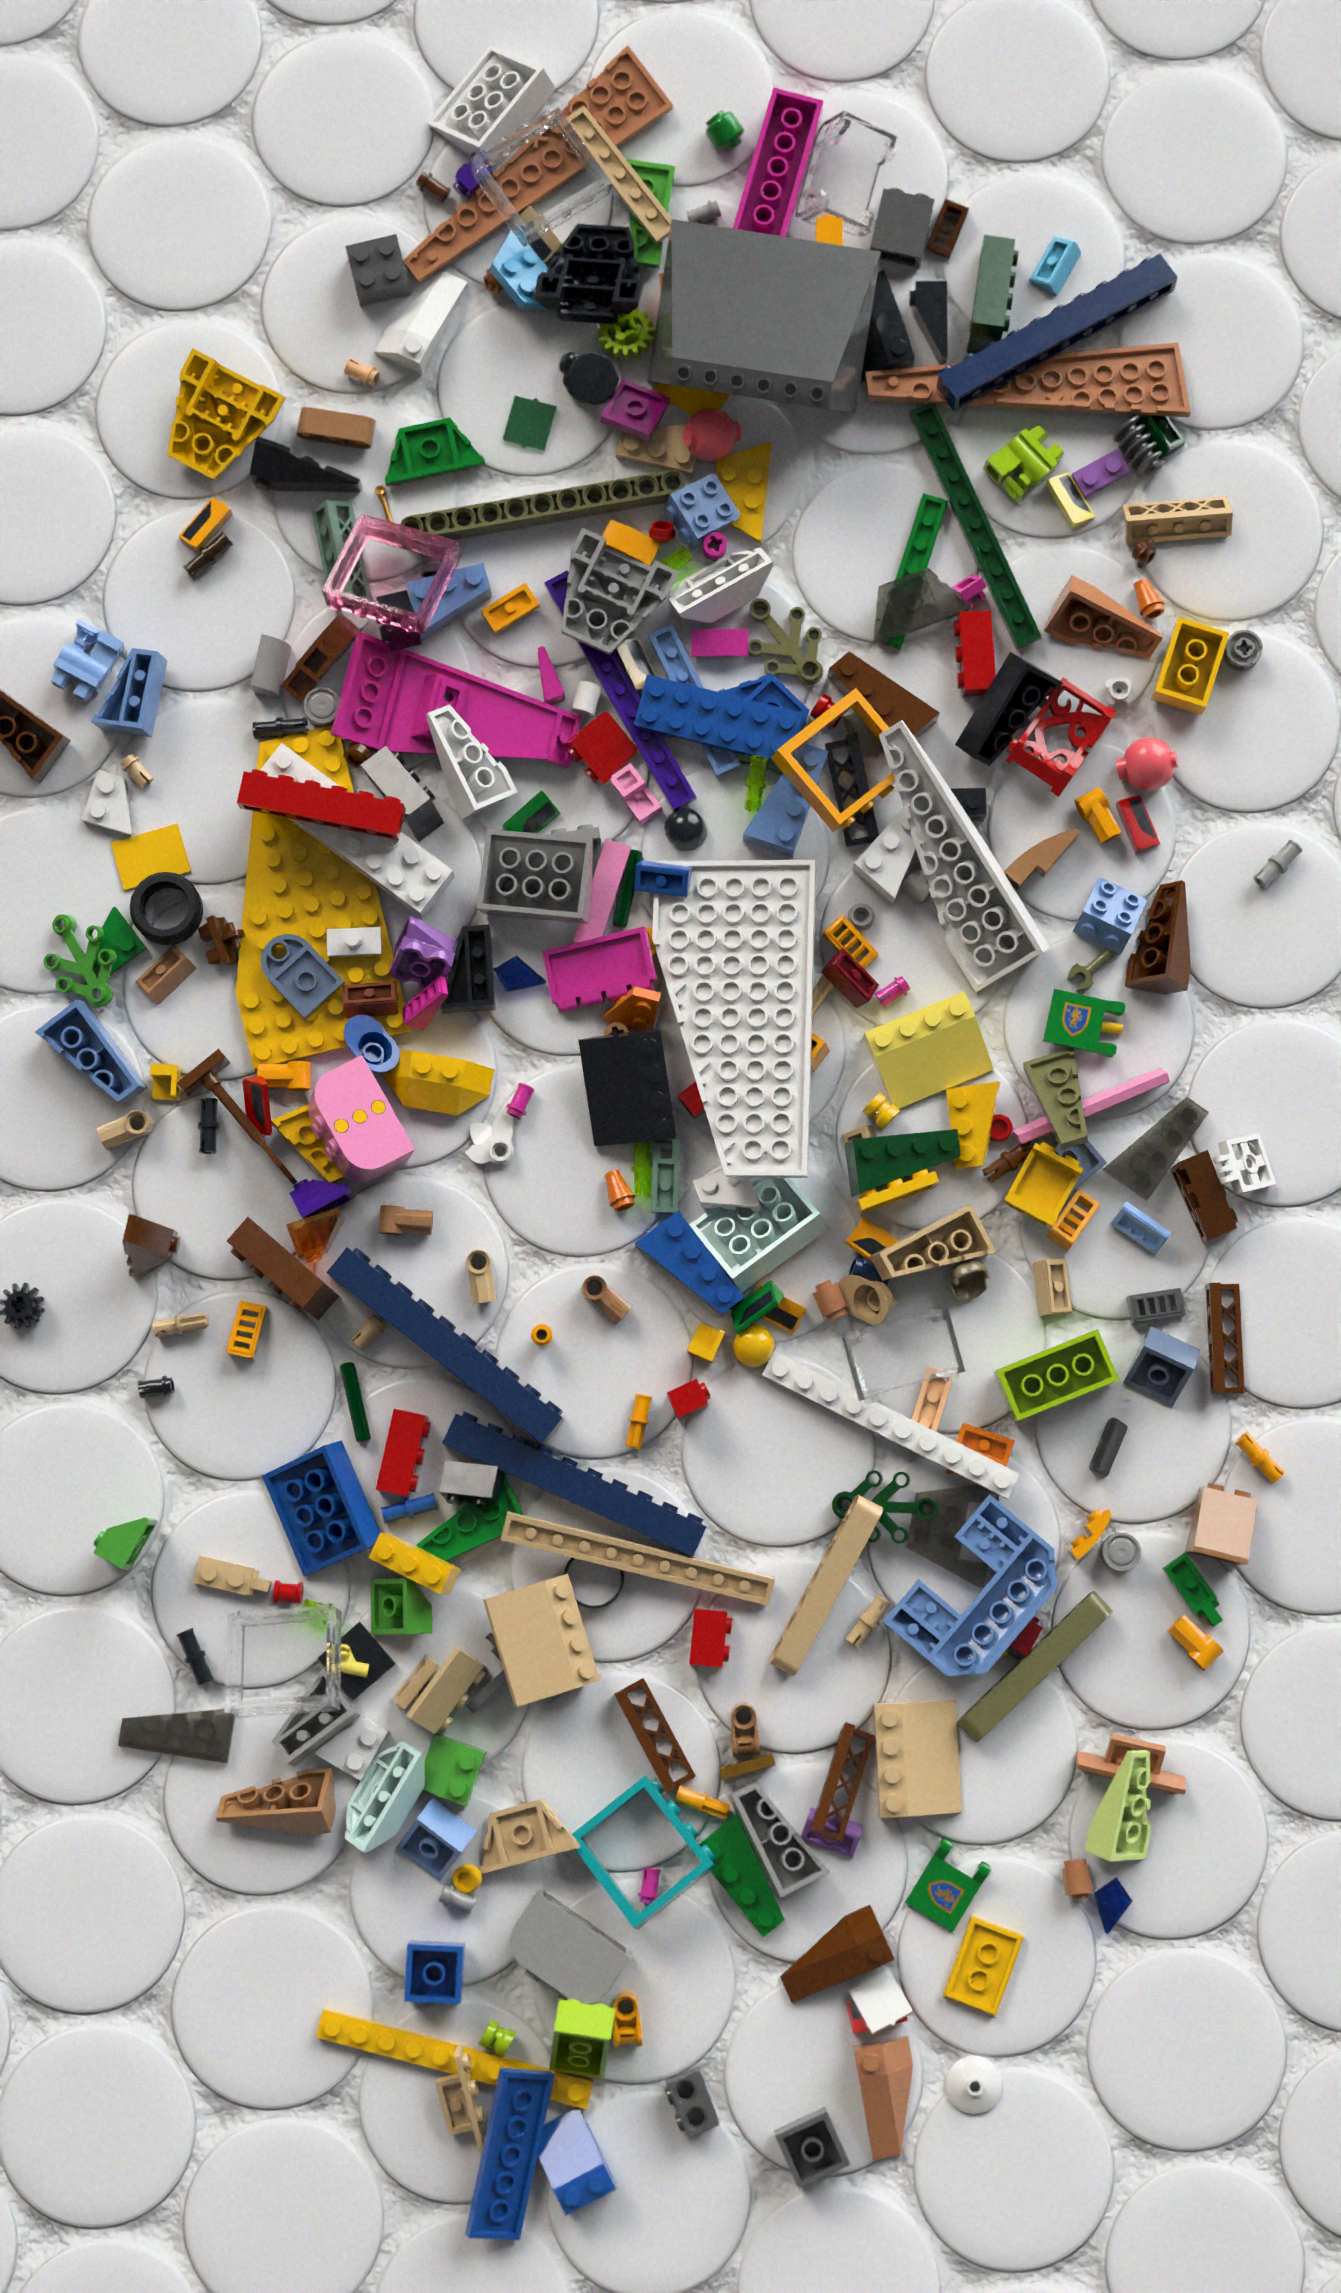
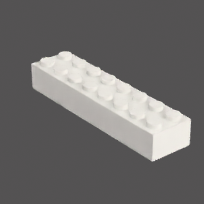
M282 743L261 768L262 771L268 773L267 776L278 778V775H287L293 777L295 782L305 783V780L319 782L321 784L320 787L330 789L332 785L339 786ZM289 819L422 919L455 878L454 872L450 867L402 832L398 841Z

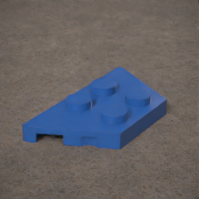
M772 673L759 677L758 680H749L740 683L739 686L718 691L803 713L798 733L804 729L809 715V709Z

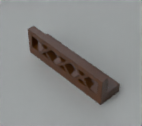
M1208 1283L1205 1285L1210 1394L1245 1393L1239 1284ZM1221 1290H1233V1302L1227 1309L1221 1302ZM1233 1306H1234V1315H1233L1231 1312H1229ZM1225 1315H1228L1234 1321L1235 1329L1228 1336L1223 1332L1222 1318ZM1234 1334H1235V1342L1231 1339V1337H1232ZM1227 1341L1236 1349V1356L1230 1363L1224 1359V1345ZM1235 1361L1237 1370L1232 1366ZM1228 1369L1237 1376V1387L1226 1388L1225 1372Z
M642 1678L614 1693L665 1792L669 1793L681 1784L696 1777L645 1679ZM642 1686L647 1695L644 1707L632 1704L627 1693ZM648 1700L650 1701L654 1710L646 1708ZM635 1708L642 1710L641 1717H639ZM645 1711L657 1714L660 1720L657 1731L644 1727L642 1721ZM661 1725H663L667 1734L660 1733ZM648 1733L655 1734L654 1742H652ZM658 1736L671 1740L673 1746L670 1756L658 1753L655 1747ZM675 1750L679 1755L680 1759L673 1757ZM661 1757L669 1759L667 1767L665 1766ZM671 1761L682 1763L688 1774L673 1781L668 1772Z
M847 1722L842 1725L809 1831L840 1843L843 1840L875 1736L855 1729L856 1725ZM853 1735L867 1740L864 1750L855 1755L849 1747ZM847 1752H848V1754H849L850 1757L845 1760L846 1755H847ZM862 1755L860 1764H858L856 1758ZM852 1760L857 1769L856 1777L845 1781L841 1771L843 1765ZM854 1782L852 1790L850 1791L848 1784ZM844 1787L849 1799L847 1804L837 1808L833 1797L836 1790ZM845 1809V1812H844V1815H843V1818H842V1816H841V1814H840L839 1811ZM836 1814L841 1824L838 1834L823 1830L827 1817Z

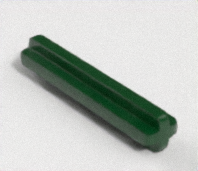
M631 849L623 873L613 918V925L616 927H627L634 896L636 864L642 859V852Z
M353 1362L343 1363L340 1365V1371L355 1439L359 1443L369 1441L371 1436L355 1364Z

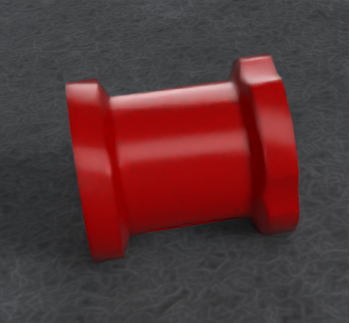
M275 1580L273 1605L283 1602L296 1603V1606L301 1607L304 1583L286 1584L281 1583L280 1580Z

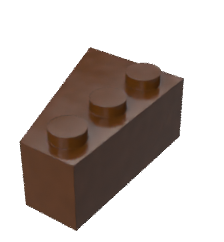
M1208 1150L1182 1160L1170 1169L1203 1243L1237 1228L1236 1223L1238 1219L1236 1213L1228 1205L1226 1191L1219 1181Z

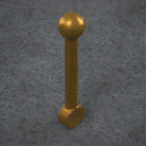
M379 485L375 488V493L380 497L389 526L388 534L391 537H396L398 529L394 527L386 502V489L384 486Z

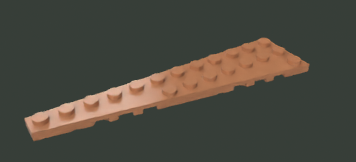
M628 45L605 66L603 72L587 83V87L579 95H575L560 113H556L544 127H541L493 173V177L485 185H481L465 204L462 203L447 221H443L433 234L424 239L403 260L405 267L418 284L514 220L526 208L534 206L594 165L563 125V120L582 106L586 107L617 148L673 110L671 101Z

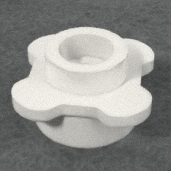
M1127 677L1115 680L1108 679L1105 683V687L1108 689L1107 702L1111 705L1116 704V702L1130 703L1133 699V695L1130 693L1131 680Z

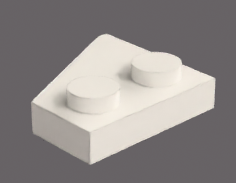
M98 770L81 820L132 837L133 828L131 827L125 778Z

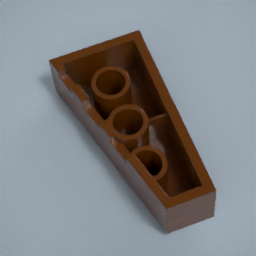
M249 1217L242 1222L226 1241L233 1247L230 1252L241 1262L247 1259L252 1263L249 1267L251 1271L261 1279L265 1275L271 1280L268 1285L279 1295L285 1292L291 1297L287 1302L298 1312L304 1309L319 1320L339 1298L335 1291Z

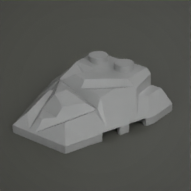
M582 528L571 550L561 633L610 655L668 597L679 575V571L657 561L654 562L652 567L607 547L606 538Z

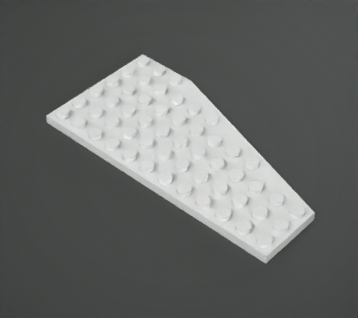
M816 860L655 861L692 867L687 897L654 893L652 940L726 1178H808Z

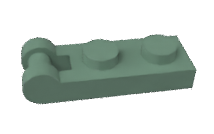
M672 1138V1141H653L651 1213L674 1214L678 1211L681 1138ZM661 1151H672V1158H661Z

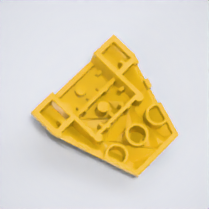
M192 348L180 371L179 381L181 384L179 396L176 397L175 402L177 409L175 421L172 422L167 455L216 480L256 440L257 436H260L275 421L286 397L264 385H259L220 365L211 357Z

